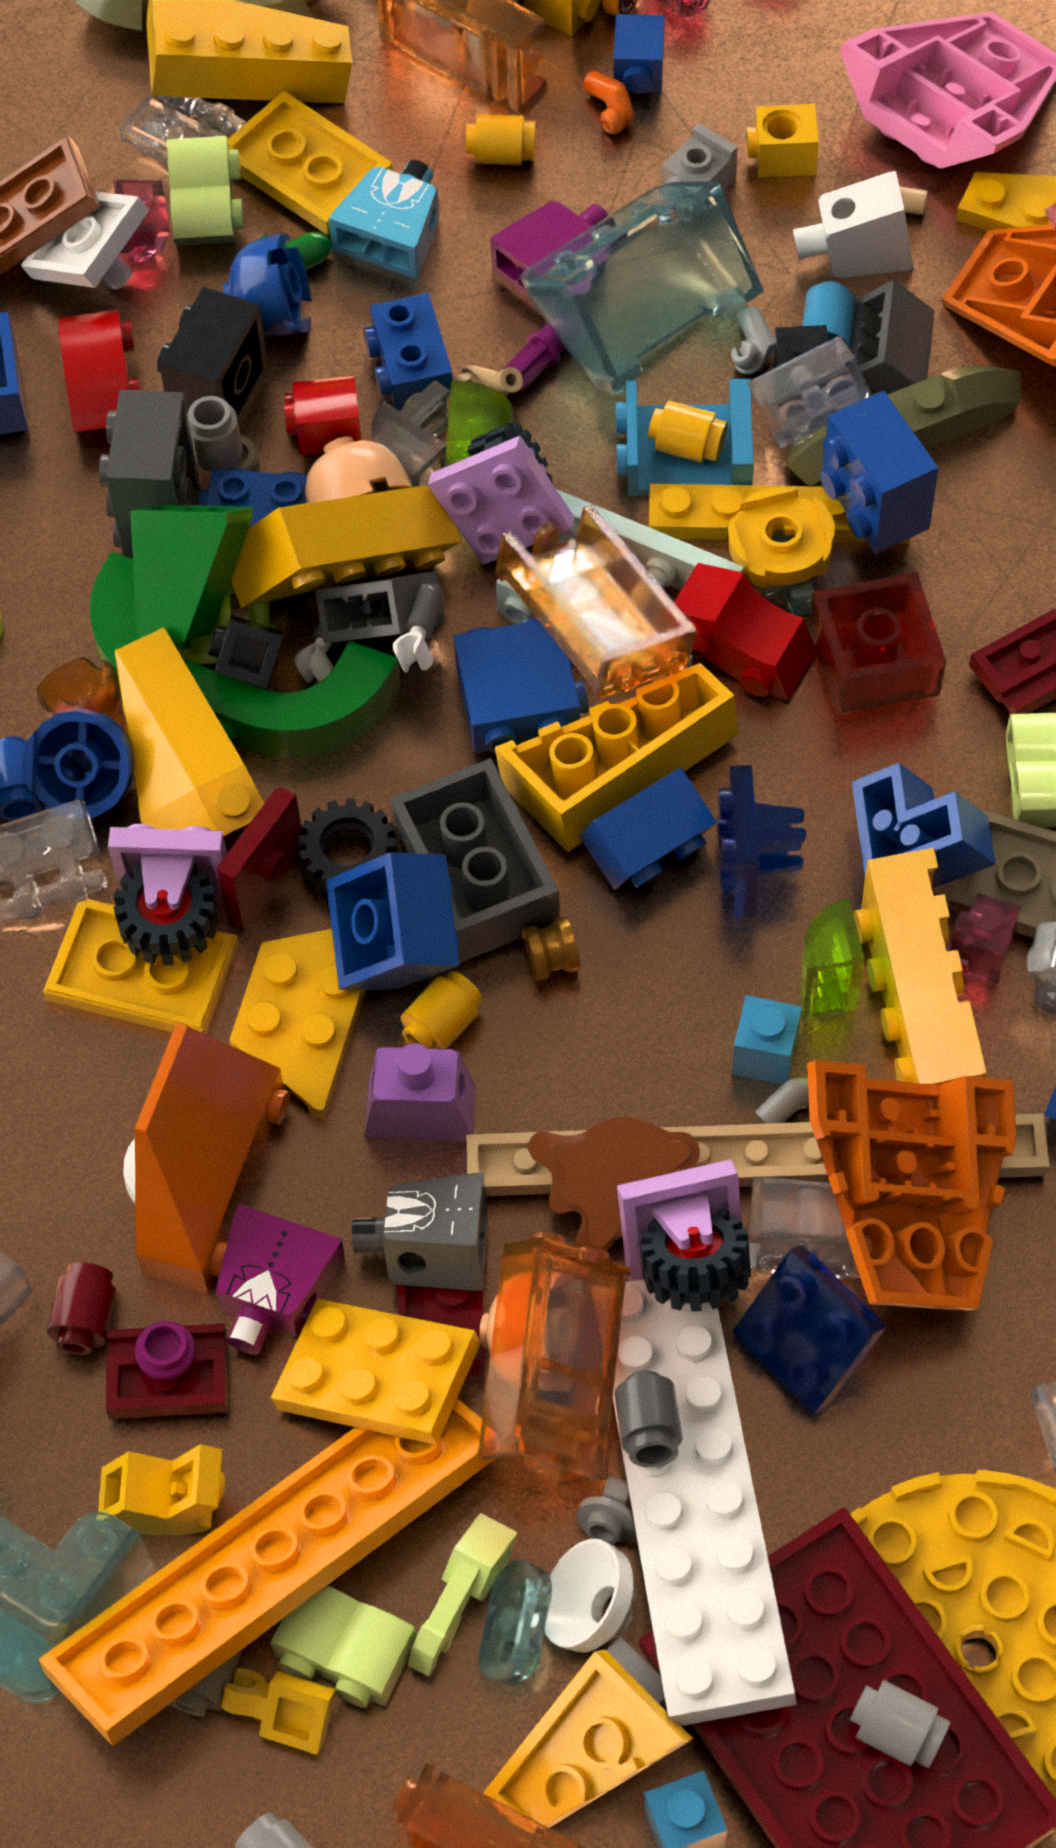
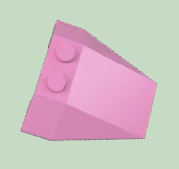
M993 12L871 29L844 42L840 51L864 119L878 127L886 137L899 141L917 153L922 161L939 169L994 154L1021 139L1056 83V53Z

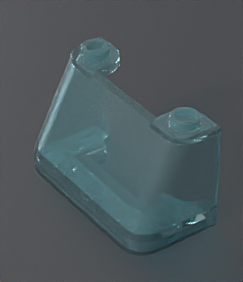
M719 181L670 182L657 186L643 193L539 260L520 275L528 297L596 390L608 391L610 395L625 392L626 381H636L637 383L636 377L643 370L639 358L703 315H720L721 319L734 318L749 307V301L764 292Z

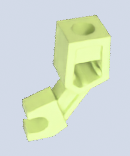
M482 1513L478 1515L453 1549L441 1580L448 1584L429 1619L419 1630L412 1646L408 1666L428 1677L436 1668L440 1652L446 1653L450 1648L462 1618L460 1615L470 1597L472 1596L483 1601L510 1562L518 1532Z

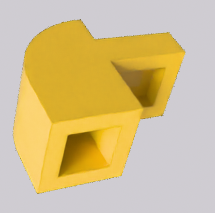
M200 1444L173 1461L128 1451L106 1464L101 1469L97 1526L143 1535H190L211 1529L212 1511L218 1508L225 1490V1475L221 1471L222 1449Z

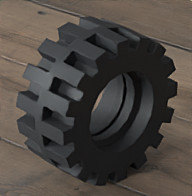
M346 798L345 805L338 806L337 801L334 800L327 803V811L323 812L319 807L312 812V822L304 821L302 825L303 835L298 836L300 865L306 883L310 888L315 886L316 895L322 899H325L328 895L327 879L387 853L398 852L397 839L392 822L388 823L387 815L381 809L374 813L372 803L364 801L362 806L359 807L356 806L355 799ZM345 839H358L371 847V852L361 862L351 865H340L326 857L328 848L336 842Z

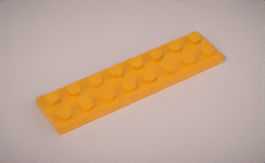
M458 1398L437 1445L357 1427L353 1428L40 1657L38 1660L45 1675L112 1746L116 1745L503 1454L506 1449L502 1435Z

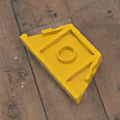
M332 929L261 943L229 1039L231 1046L279 1067L284 1090H289L308 1106L309 1112L313 1116L322 1120L326 1119L366 990H339Z

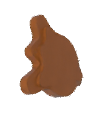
M615 1117L597 1123L586 1132L577 1135L562 1136L548 1131H538L531 1136L528 1144V1151L531 1157L546 1167L552 1174V1185L549 1194L550 1208L559 1214L569 1211H576L581 1214L582 1223L573 1243L571 1254L574 1262L579 1267L587 1270L594 1269L600 1265L612 1244L622 1236L617 1185L691 1169L698 1162L700 1156L698 1142L689 1133L669 1132L649 1121L634 1117Z

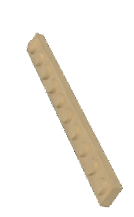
M1044 1113L1016 1114L1017 1138L1013 1155L1003 1157L999 1178L1047 1176L1049 1157ZM810 1122L660 1127L669 1132H686L696 1139L700 1148V1156L698 1162L692 1168L731 1159L738 1173L739 1187L830 1184ZM587 1130L550 1132L562 1136L577 1135L586 1132ZM537 1132L466 1135L467 1174L483 1173L486 1196L550 1194L552 1185L551 1172L536 1162L528 1151L531 1136Z

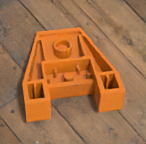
M178 1023L175 1025L134 1128L136 1256L143 1277L209 1295L215 1277H219L228 1242L222 1220L253 1138L267 1142L273 1123L280 1125L285 1118L290 1093L284 1090L279 1067L191 1027Z

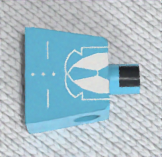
M418 160L408 161L401 174L380 166L371 168L329 217L332 251L418 280L440 216L438 189L430 184L433 179L432 170L425 163Z

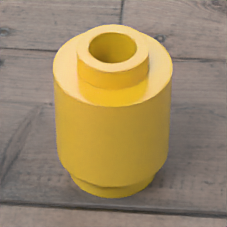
M477 114L476 124L466 125V154H475V164L522 166V161H534L536 121H524V116Z
M669 400L664 410L659 408L654 410L648 430V438L655 440V451L702 464L705 462V459L717 462L724 445L728 422L717 419V413Z
M449 971L445 977H436L401 1015V1021L405 1027L402 1030L403 1037L409 1044H421L427 1049H447L478 1016L477 1007L483 1002L480 991L469 979L456 971Z

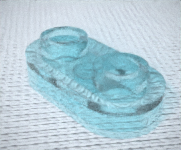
M515 1560L506 1565L497 1576L491 1591L479 1650V1666L482 1673L486 1677L508 1687H514L523 1683L533 1674L538 1666L552 1598V1581L549 1574L544 1569L528 1561Z

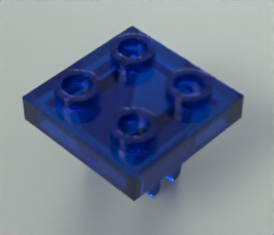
M752 765L730 766L728 788L718 789L719 816H717L718 848L722 849L723 864L720 865L722 897H732L734 918L756 917L758 879L803 868V857L800 855H789L787 852L800 850L802 843L806 840V830L804 828H792L790 826L791 824L802 823L805 812L801 808L755 803Z
M801 1244L789 1250L732 1333L815 1415L829 1406L887 1326L804 1244Z

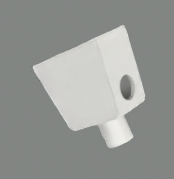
M896 171L823 194L818 199L822 223L793 229L799 259L828 253L832 274L837 278L914 269L905 210Z

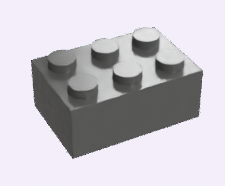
M120 389L116 411H108L106 437L108 443H111L110 454L101 455L99 479L101 487H108L106 498L107 516L115 518L113 526L114 546L122 548L123 556L133 559L131 510L156 504L198 505L200 481L183 392Z
M491 758L389 798L392 824L395 829L396 839L403 853L446 855L448 876L452 884L451 900L455 932L459 940V963L522 938L523 927L535 925L541 929L551 926L555 919L560 918L559 889Z

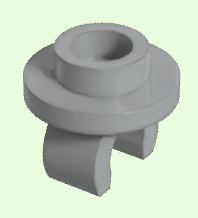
M609 1475L602 1497H589L580 1503L576 1518L579 1525L591 1539H600L608 1544L628 1541L633 1537L636 1529L633 1512L626 1507V1500L629 1495L627 1481Z

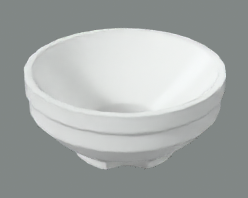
M588 1539L570 1548L560 1558L546 1583L541 1604L542 1626L545 1635L552 1643L566 1650L586 1653L601 1647L627 1629L633 1619L632 1607L637 1593L632 1567L623 1552L600 1539ZM613 1594L611 1603L606 1611V1614L602 1618L604 1605L608 1598Z

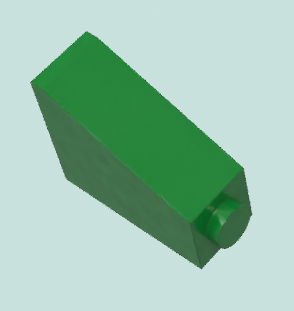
M156 504L130 511L137 640L164 627L177 650L191 648V640L211 634L253 519L252 507Z

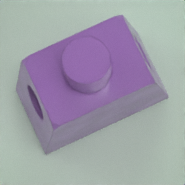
M417 1043L408 1044L403 1048L382 1047L377 1049L368 1081L364 1137L466 1141V1135L473 1134L476 1086L460 1052L453 1049H427L425 1046Z

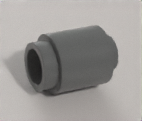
M654 1371L635 1372L629 1375L616 1388L614 1393L621 1445L623 1450L629 1454L630 1461L633 1464L641 1467L662 1466L672 1462L678 1456V1446L683 1440L675 1385L672 1380L660 1376V1374Z

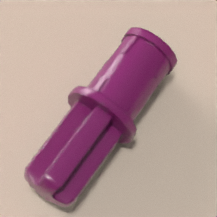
M564 306L558 310V313L539 332H532L527 336L526 346L503 368L514 367L520 371L523 377V384L519 391H524L547 366L554 367L558 364L560 353L578 335L584 332L585 323L575 310Z

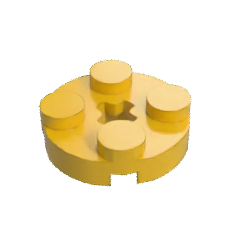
M788 487L764 489L748 496L740 504V511L735 515L734 519L731 518L728 526L730 555L734 563L744 567V573L748 575V580L756 587L769 588L774 585L801 583L814 576L823 574L829 568L830 557L834 549L835 525L829 509L815 497H813V502H811L807 498L799 497L797 489ZM782 530L786 536L795 535L788 542H775L772 540L773 531Z

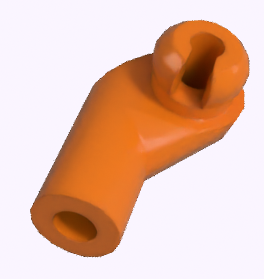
M589 72L584 79L583 89L587 94L606 103L608 109L604 110L600 116V120L606 121L602 124L603 129L613 135L619 134L623 129L628 130L633 123L635 114L625 84L601 72Z

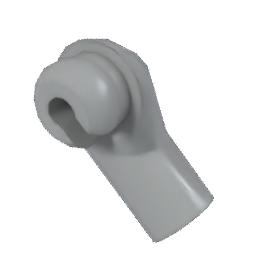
M748 307L737 316V321L746 337V341L741 342L742 346L739 350L735 347L732 349L731 359L739 372L754 374L764 368L773 354L775 338L758 307Z
M808 1077L787 1080L754 1112L766 1124L784 1123L798 1109H809Z

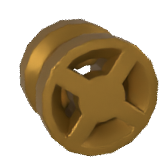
M566 916L555 919L551 926L540 929L535 925L522 928L525 951L536 981L547 979L552 971L563 969L570 973L581 969L576 940Z

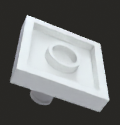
M95 192L100 208L27 256L21 267L32 279L91 288H96L102 280L107 288L119 289L130 280L133 272L131 267L120 257L119 253L150 210L137 196Z

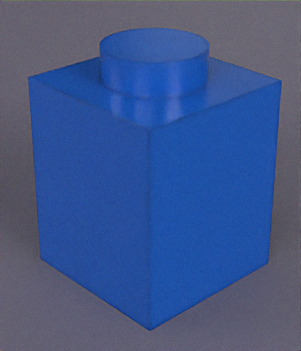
M616 14L614 79L624 83L628 92L662 93L665 15Z

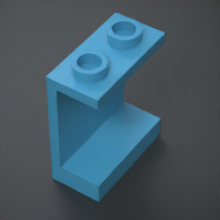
M750 379L729 380L728 404L688 405L717 413V419L728 422L724 445L718 461L714 462L705 459L703 464L655 451V440L648 438V430L654 410L656 408L664 410L665 405L637 406L636 381H626V402H616V433H626L627 444H617V475H627L628 496H649L650 483L752 485L754 461Z

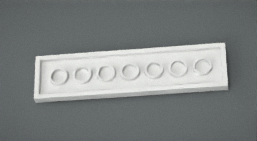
M644 1279L594 1288L618 1431L619 1424L614 1393L616 1388L629 1375L639 1371H654L660 1374V1376L672 1380L676 1390L683 1440L678 1446V1456L672 1462L662 1466L641 1467L633 1464L630 1461L629 1454L622 1448L668 1718L684 1726L797 1705L718 1308L712 1310L710 1303L706 1302L701 1303L702 1311L691 1312L690 1303H684L681 1311L672 1309L670 1299L662 1305L655 1300V1293L649 1294Z

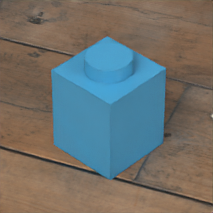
M746 995L734 1042L732 1075L783 1085L789 1080L799 1038L802 1006Z
M704 1770L644 1792V1814L657 1848H726L728 1830Z

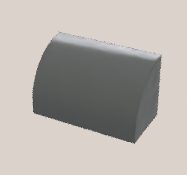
M894 279L856 299L847 381L867 393L874 395L884 390L888 395L927 379L935 310Z

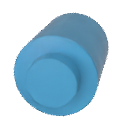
M827 281L817 284L807 291L802 326L827 325L831 363H835L846 358L850 351L856 297L844 285L834 281Z

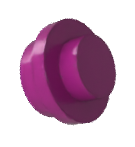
M159 1321L148 1326L140 1334L135 1345V1356L140 1369L147 1376L157 1380H171L181 1376L190 1368L195 1358V1344L190 1332L182 1325L170 1321Z

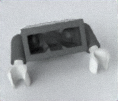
M435 572L316 590L320 623L312 636L315 643L300 650L294 658L297 669L307 683H310L315 677L320 682L334 668L325 653L328 650H335L339 641L406 633L393 643V650L404 673L408 672L410 665L415 661L418 662L421 670H427L433 664L434 659L424 639L432 636L435 626L443 625V611L446 605V596L443 588L439 585L438 576Z

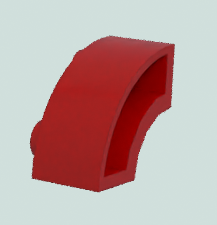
M119 309L61 317L58 319L59 337L73 433L106 428L108 411H116L119 390H141L139 378L129 379L126 352L135 351L131 321L121 322Z
M354 376L292 382L293 393H284L287 435L298 436L300 455L325 453L323 448L331 441L341 437L351 436L354 442L362 441Z
M697 563L669 609L673 621L681 631L679 634L681 641L690 649L700 652L721 670L739 680L741 686L755 696L765 697L769 694L789 700L816 654L805 619L786 612L767 601L753 588L743 572Z

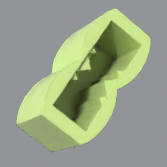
M227 136L168 139L167 156L173 240L176 246L236 243L235 229H244L242 198L233 199L232 180H241L239 149L230 150Z
M1056 713L1010 714L1006 729V754L1011 780L1013 818L1042 828L1056 827Z
M327 1585L282 1619L270 1644L275 1656L280 1658L278 1666L284 1672L311 1681L314 1676L331 1681L336 1684L334 1689H336L335 1694L353 1705L366 1708L369 1701L382 1706L386 1705L410 1657L417 1635L415 1627L379 1608L358 1602L345 1593Z

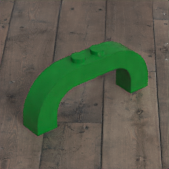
M111 551L95 579L90 597L89 614L101 665L112 685L120 692L114 652L137 640L133 559ZM349 640L335 667L328 676L310 688L290 693L268 691L183 659L232 744L260 755L275 758L314 757L333 752L351 744L365 735L381 720L401 688L399 662L396 657Z

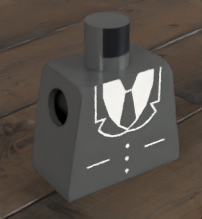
M470 1173L392 1186L388 1192L385 1217L353 1218L352 1245L354 1253L385 1252L388 1279L397 1285L481 1291L483 1287L489 1218L483 1173Z

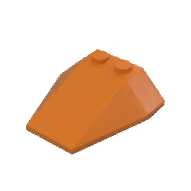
M1056 224L988 230L941 298L943 305L1052 366H1056Z

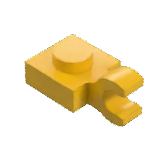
M237 1668L233 1684L227 1683L225 1685L221 1708L232 1714L246 1715L262 1720L259 1737L318 1755L325 1743L336 1689L280 1671L276 1672L270 1684H268L261 1674L250 1669Z

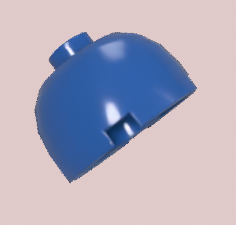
M287 233L262 237L244 246L237 253L230 267L229 281L223 284V293L259 304L263 333L266 337H283L308 332L311 326V316L301 319V300L312 302L307 272L297 246L292 248L286 247L285 242L291 238Z
M89 709L62 711L44 721L27 740L22 760L25 783L31 793L35 792L39 800L46 804L44 807L54 815L72 820L95 818L117 805L131 786L135 768L132 745L123 727L108 715Z

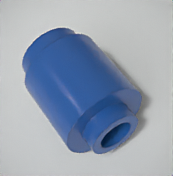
M16 736L0 739V817L9 821L30 819L39 814L42 809V801L39 800L35 792L31 793L25 783L22 760L27 741Z

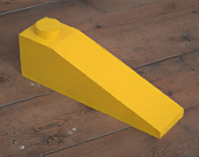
M163 627L115 650L123 712L126 718L129 741L133 750L134 777L141 824H147L156 829L179 830L189 826H202L212 831H222L224 841L244 832L262 808L264 802L242 759L165 628Z

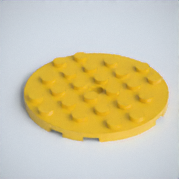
M977 1470L976 1474L943 1476L936 1472L892 1486L889 1492L871 1501L863 1508L858 1507L850 1515L1056 1799V1489L1025 1477L989 1470ZM979 1637L985 1639L995 1649L996 1660L990 1665L972 1668L962 1655V1644L970 1638Z

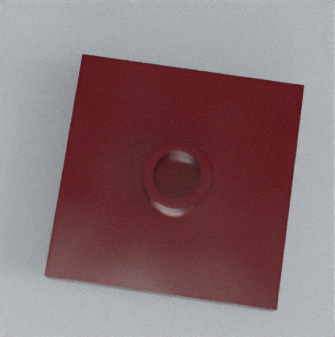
M282 786L273 791L217 867L228 923L244 932L299 858L298 836L303 835L297 796Z

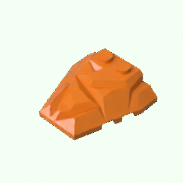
M814 1060L807 1063L810 1124L869 1304L961 1311L978 1309L994 1241L986 1233L992 1208L1002 1205L1005 1192L1004 1187L997 1185L1003 1157L1013 1155L1017 1138L1013 1080L962 1076L940 1085L866 1078V1065Z

